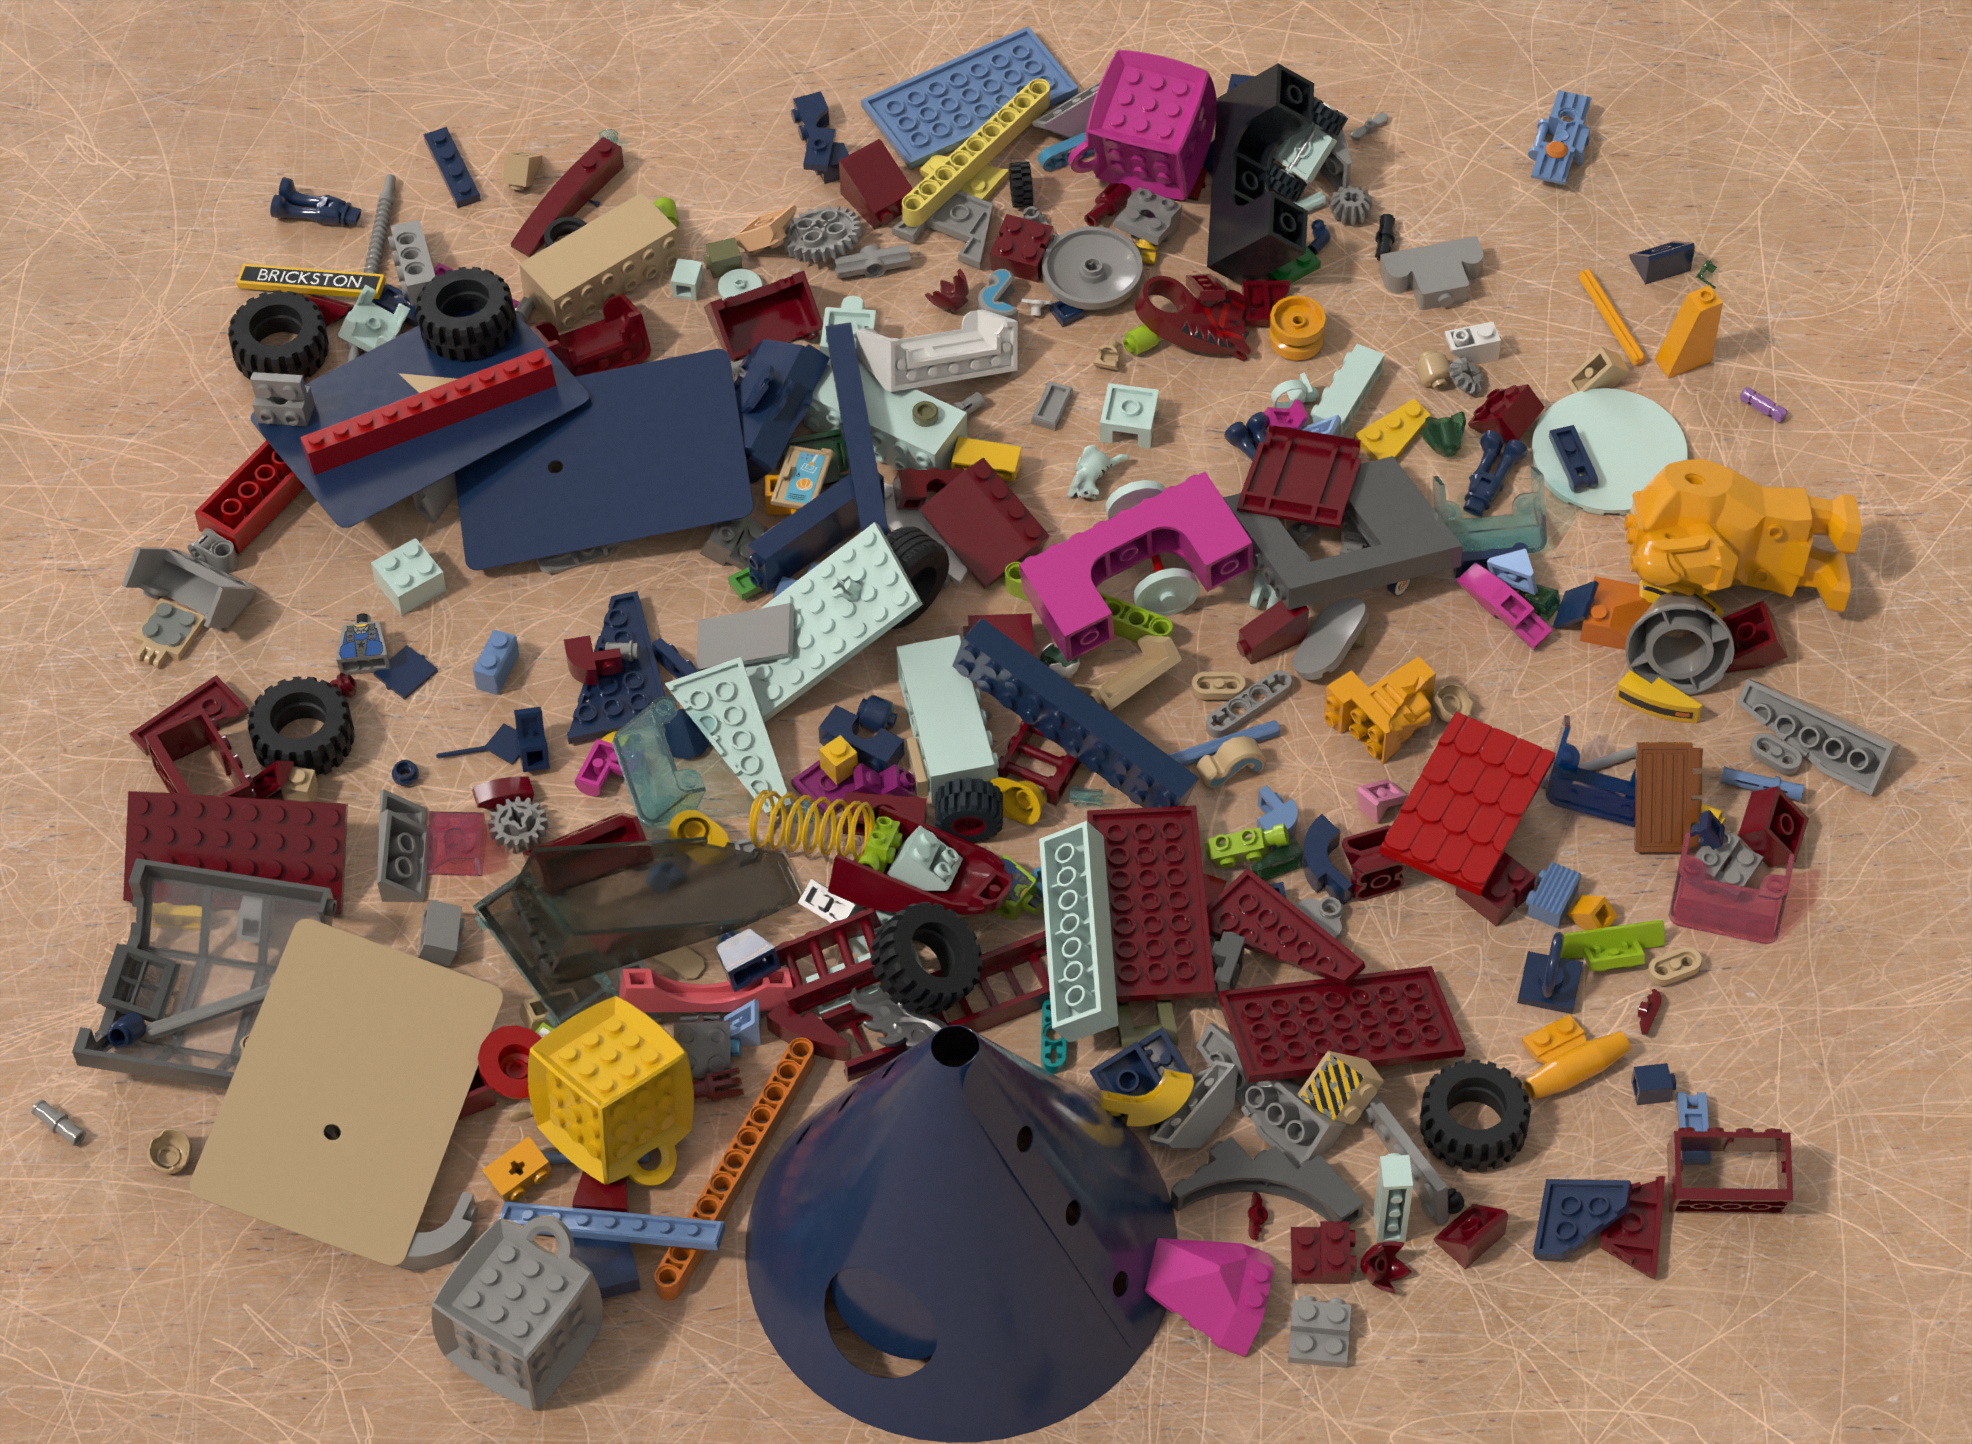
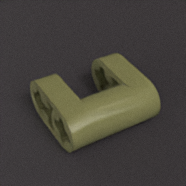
M1155 1000L1158 1024L1138 1027L1133 1026L1129 1004L1117 1005L1118 1026L1116 1027L1121 1051L1133 1043L1139 1042L1161 1027L1166 1028L1175 1045H1179L1171 1000Z

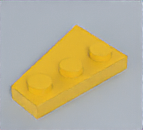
M1414 398L1355 433L1354 439L1361 440V448L1373 461L1390 456L1396 459L1402 455L1404 448L1409 442L1413 441L1429 423L1431 414Z

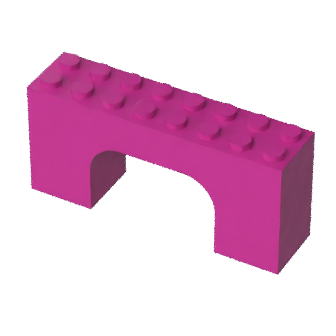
M1203 472L1199 475L1188 477L1186 481L1176 486L1166 488L1162 493L1152 498L1142 500L1138 505L1130 509L1120 511L1116 516L1106 521L1096 523L1092 528L1082 533H1075L1068 540L1060 544L1051 545L1046 551L1036 556L1027 557L1019 564L1022 591L1066 661L1070 662L1114 639L1112 612L1097 590V587L1105 580L1154 555L1171 553L1182 557L1188 562L1205 590L1209 592L1253 569V544L1207 473Z

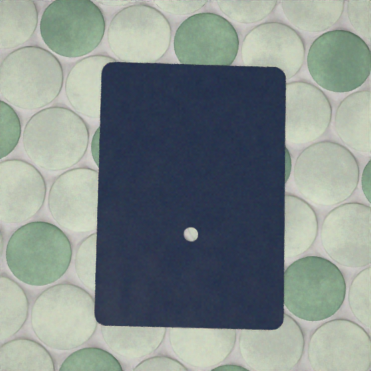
M464 311L453 317H467L479 311ZM516 313L517 323L513 335L509 341L505 340L506 344L500 350H494V354L488 357L484 355L481 356V359L473 360L472 358L467 359V361H458V359H453L452 361L445 359L443 355L440 357L424 344L419 326L305 384V386L311 387L315 402L308 426L258 423L255 412L251 414L250 419L339 527L349 528L585 404L589 399V393ZM541 348L544 349L552 363L557 385L317 475L313 474L306 460L300 437L419 394L399 374L459 379Z
M713 349L577 376L575 378L589 393V399L585 404L455 472L465 562L470 569L476 571L741 519L750 515L753 510L731 361L728 352L723 349ZM560 461L563 464V469L559 473L549 472L548 466L551 462Z

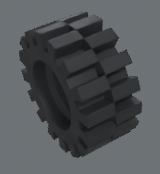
M1030 162L1009 163L1010 193L1013 208L1033 206Z

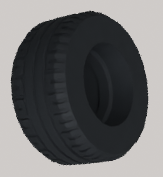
M914 526L898 528L885 536L923 604L891 629L905 627L919 618L941 591L949 571V557L946 549L928 534Z

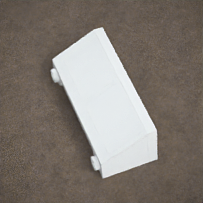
M981 309L970 311L964 316L962 329L915 337L891 339L878 334L871 328L856 330V353L882 387L889 392L1017 371L1018 321Z

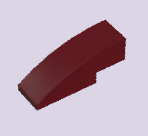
M782 1001L766 1015L768 1030L788 1044L796 1038L803 1037L812 1042L814 1055L839 1061H849L851 1059L850 1043L811 1011L801 1017Z

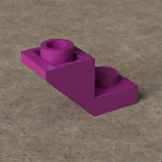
M862 763L853 768L855 790L858 792L878 795L891 794L903 797L915 796L913 774L896 764L880 773Z

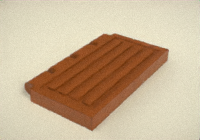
M1636 742L1635 852H1690V847H1699L1698 840L1700 835L1691 837L1690 830L1691 822H1699L1702 811V800L1692 799V795H1702V772H1692V768L1703 767V748H1693L1692 742Z

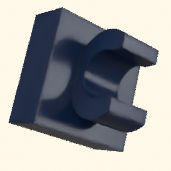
M1710 810L1700 813L1699 823L1691 826L1690 836L1700 835L1698 845L1705 846L1708 844L1715 850L1723 845L1725 827Z

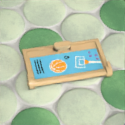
M789 446L770 503L772 505L800 509L819 496L830 462L834 457V451L825 448L815 450Z

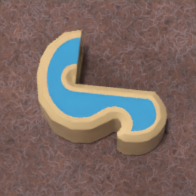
M1239 736L1225 741L1218 748L1215 755L1203 756L1197 764V770L1204 784L1207 787L1215 788L1222 785L1245 766H1249L1250 769L1260 773L1265 767L1266 759L1256 740L1250 737Z

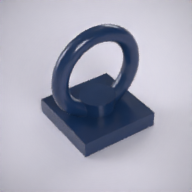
M1556 932L1553 935L1549 955L1528 951L1517 1003L1573 1014L1583 962L1561 958L1564 935L1561 932Z

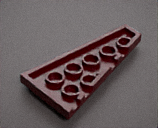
M1249 868L1207 905L1209 934L1211 936L1221 939L1223 932L1237 933L1239 936L1245 937L1246 949L1345 986L1366 968L1365 962Z

